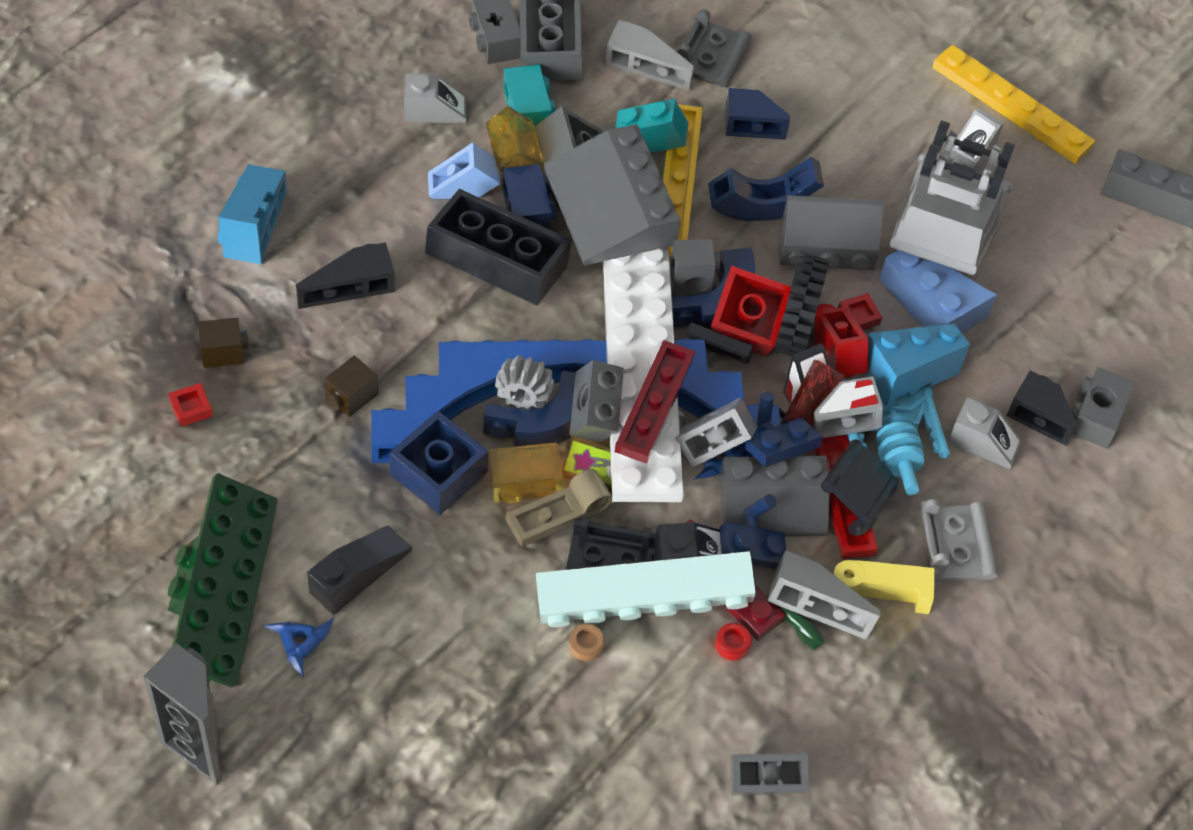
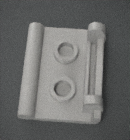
M936 499L922 501L921 518L924 523L930 568H934V581L996 579L997 570L984 504L982 502H975L966 506H939V501Z

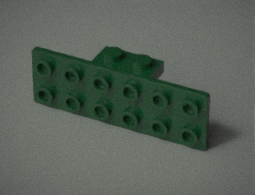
M217 473L212 478L199 535L187 545H183L177 553L175 564L178 565L177 574L168 588V596L171 597L168 611L179 615L172 646L177 643L187 651L189 649L197 651L207 662L206 668L209 679L233 688L238 684L277 506V498Z

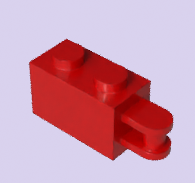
M819 304L815 315V346L820 343L824 346L831 372L835 378H850L857 374L867 373L868 337L847 307L835 308L831 304Z

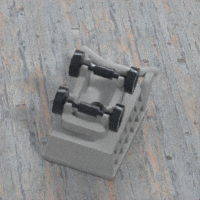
M941 120L928 152L922 153L918 157L920 164L916 170L910 190L904 196L890 247L974 275L998 231L999 226H997L1006 201L1007 193L1013 190V183L1003 180L1015 144L1006 142L1001 154V146L994 144L993 149L989 150L985 148L986 145L966 138L963 141L956 139L958 132L953 130L947 136L950 123ZM953 146H959L961 151L982 157V154L989 156L983 175L976 173L974 168L956 162L953 165L949 164L948 161ZM997 159H998V160H999L998 165H997V167H996V169H995L993 178H991V176H992V174H993V171H994V168H995V165H996V162H997Z

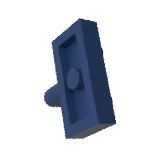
M763 392L760 395L757 426L762 432L753 435L751 439L747 440L745 449L764 467H768L821 447L822 435L802 417L776 426L771 421L774 395L769 392Z
M767 494L745 509V525L726 522L719 526L721 554L750 552L752 565L777 568L786 550L785 533L759 528L758 522L759 516L776 506V499L773 495Z

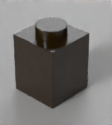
M239 317L198 322L204 368L244 364L243 350H249L247 330L240 331Z
M354 355L325 378V398L333 409H340L350 417L379 394L378 375Z

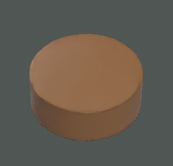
M590 623L580 624L570 633L569 650L579 660H595L604 650V633L596 625Z

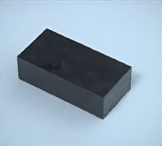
M458 189L427 226L425 254L538 306L568 267L572 240L462 189Z

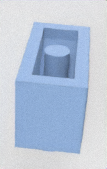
M471 143L428 172L429 197L432 199H451L458 189L481 197L501 184L499 159L474 143Z

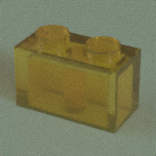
M507 106L485 123L496 165L500 172L503 173V168L534 164H540L541 169L544 168V160L531 119Z
M557 443L489 450L488 471L494 503H516L524 499H540L562 490L563 472Z

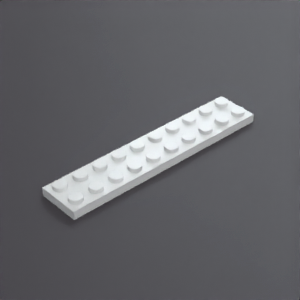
M668 247L603 261L607 363L624 368L619 428L616 434H611L612 502H682L681 448L680 443H677L675 439L680 435L678 398L675 400L647 464L614 452L615 444L663 340L674 343Z

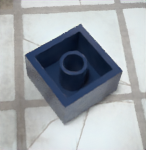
M437 411L389 453L390 475L436 513L441 515L488 473L489 451L441 412Z

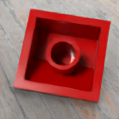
M731 266L711 328L720 334L752 345L754 353L768 357L775 346L791 286Z

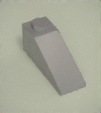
M618 20L607 43L605 65L688 91L690 90L694 66L648 28Z
M785 550L773 573L767 602L863 639L868 638L880 617V610L818 562Z

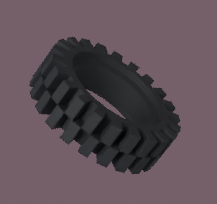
M800 253L774 352L792 356L806 350L830 260Z

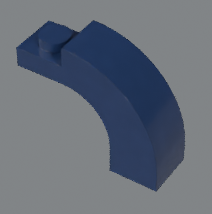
M810 157L786 174L766 180L748 178L730 168L709 182L708 187L711 207L716 211L738 220L763 221L783 218L788 195L810 196L824 187L820 162Z
M752 248L720 251V270L717 272L720 285L713 291L701 295L671 297L673 327L683 328L694 323L715 331L711 328V324L731 266L755 274V259Z
M562 371L556 396L548 404L544 405L543 408L522 410L486 404L483 433L490 434L496 438H514V450L518 451L543 450L565 442L572 437L569 434L575 373Z

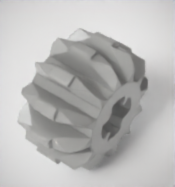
M517 355L515 359L507 358L505 363L502 364L501 370L498 371L495 386L498 388L497 396L506 398L507 405L514 404L518 409L525 407L527 410H531L535 407L543 408L549 396L552 395L554 380L552 379V370L544 368V362L537 363L533 361L532 356L524 359L522 356Z

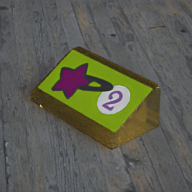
M573 437L561 477L572 480L584 470L595 469L609 492L612 493L610 448Z

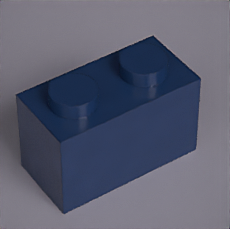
M534 164L503 168L502 190L507 210L551 230V219H556V206L554 200L549 201L550 182L547 176H543L541 165Z

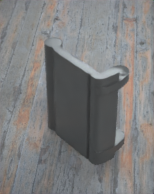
M701 9L695 18V23L688 37L677 53L694 66V78L711 84H717L720 87H726L752 35L748 31L738 33L709 23L710 12L706 9Z

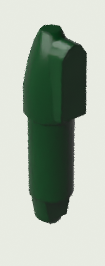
M776 605L785 614V619L798 630L797 636L812 650L825 643L820 631L812 622L801 614Z

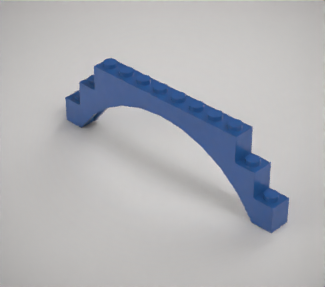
M690 338L674 340V344L695 351L694 360L677 396L679 407L700 418L740 397L744 401L741 372L724 370L708 372L705 340H693ZM554 339L549 341L517 340L495 342L485 340L482 342H461L454 340L439 342V375L418 374L415 376H405L406 410H396L393 408L371 410L372 463H390L389 453L437 411L441 412L449 420H452L463 411L497 396L496 376L507 358L515 359L517 355H520L524 359H528L532 356L533 361L537 363L544 362V368L552 370L554 383H560L562 371L576 373L577 370L592 360L607 363L606 341H595L592 339L561 341ZM759 403L746 405L757 424ZM773 405L771 421L776 426L781 425L779 406ZM757 427L754 435L762 431ZM746 441L735 446L737 450H741L748 457H754L745 449Z

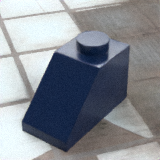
M729 88L725 107V136L786 140L790 122V115L760 90Z

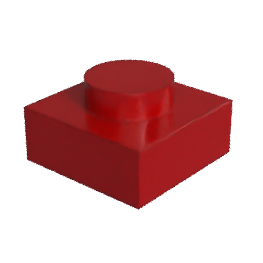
M869 293L839 302L838 308L847 307L862 330L881 325L883 317Z
M201 383L168 393L169 401L180 427L213 417L212 408Z

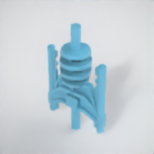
M832 375L835 387L839 382L848 380V378L842 377L835 378ZM928 384L918 388L916 394L910 397L905 394L896 398L894 404L886 407L881 399L883 405L882 428L869 430L876 431L875 443L879 459L894 476L902 478L907 495H915L919 492L915 473L924 464L923 444L917 430L922 417L926 430L931 432L929 433V440L933 441L931 445L933 453H938L941 458H947L950 455L932 398L933 392ZM860 432L848 434L849 442L857 439L867 448L866 443L862 442L864 434Z

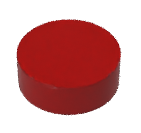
M729 623L722 626L715 640L717 652L723 658L732 661L741 660L746 657L752 644L751 633L746 627L738 623Z

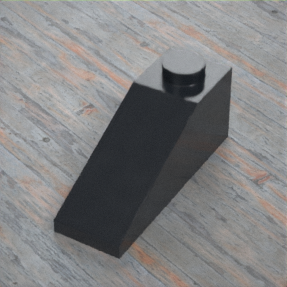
M384 242L355 247L297 283L298 309L395 292L394 269L387 244Z
M387 525L335 549L307 572L309 593L334 615L412 551V547Z

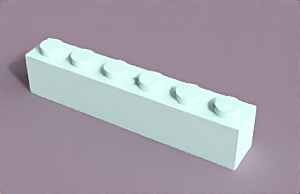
M750 552L536 573L541 624L548 623L549 627H563L569 625V621L584 619V623H600L605 621V617L620 616L621 620H633L640 618L641 613L655 612L656 616H670L676 614L677 610L690 608L693 613H702L712 610V606L726 605L727 609H740L747 607L749 602H753L756 593Z

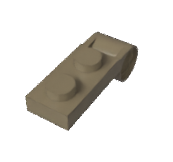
M587 469L577 474L571 480L569 487L507 512L506 522L520 546L523 547L574 525L575 519L582 520V516L591 517L604 511L612 504V495L595 469Z

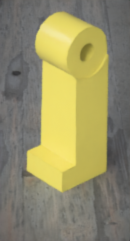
M844 560L837 564L833 573L862 597L915 603V613L929 614L934 600V568Z

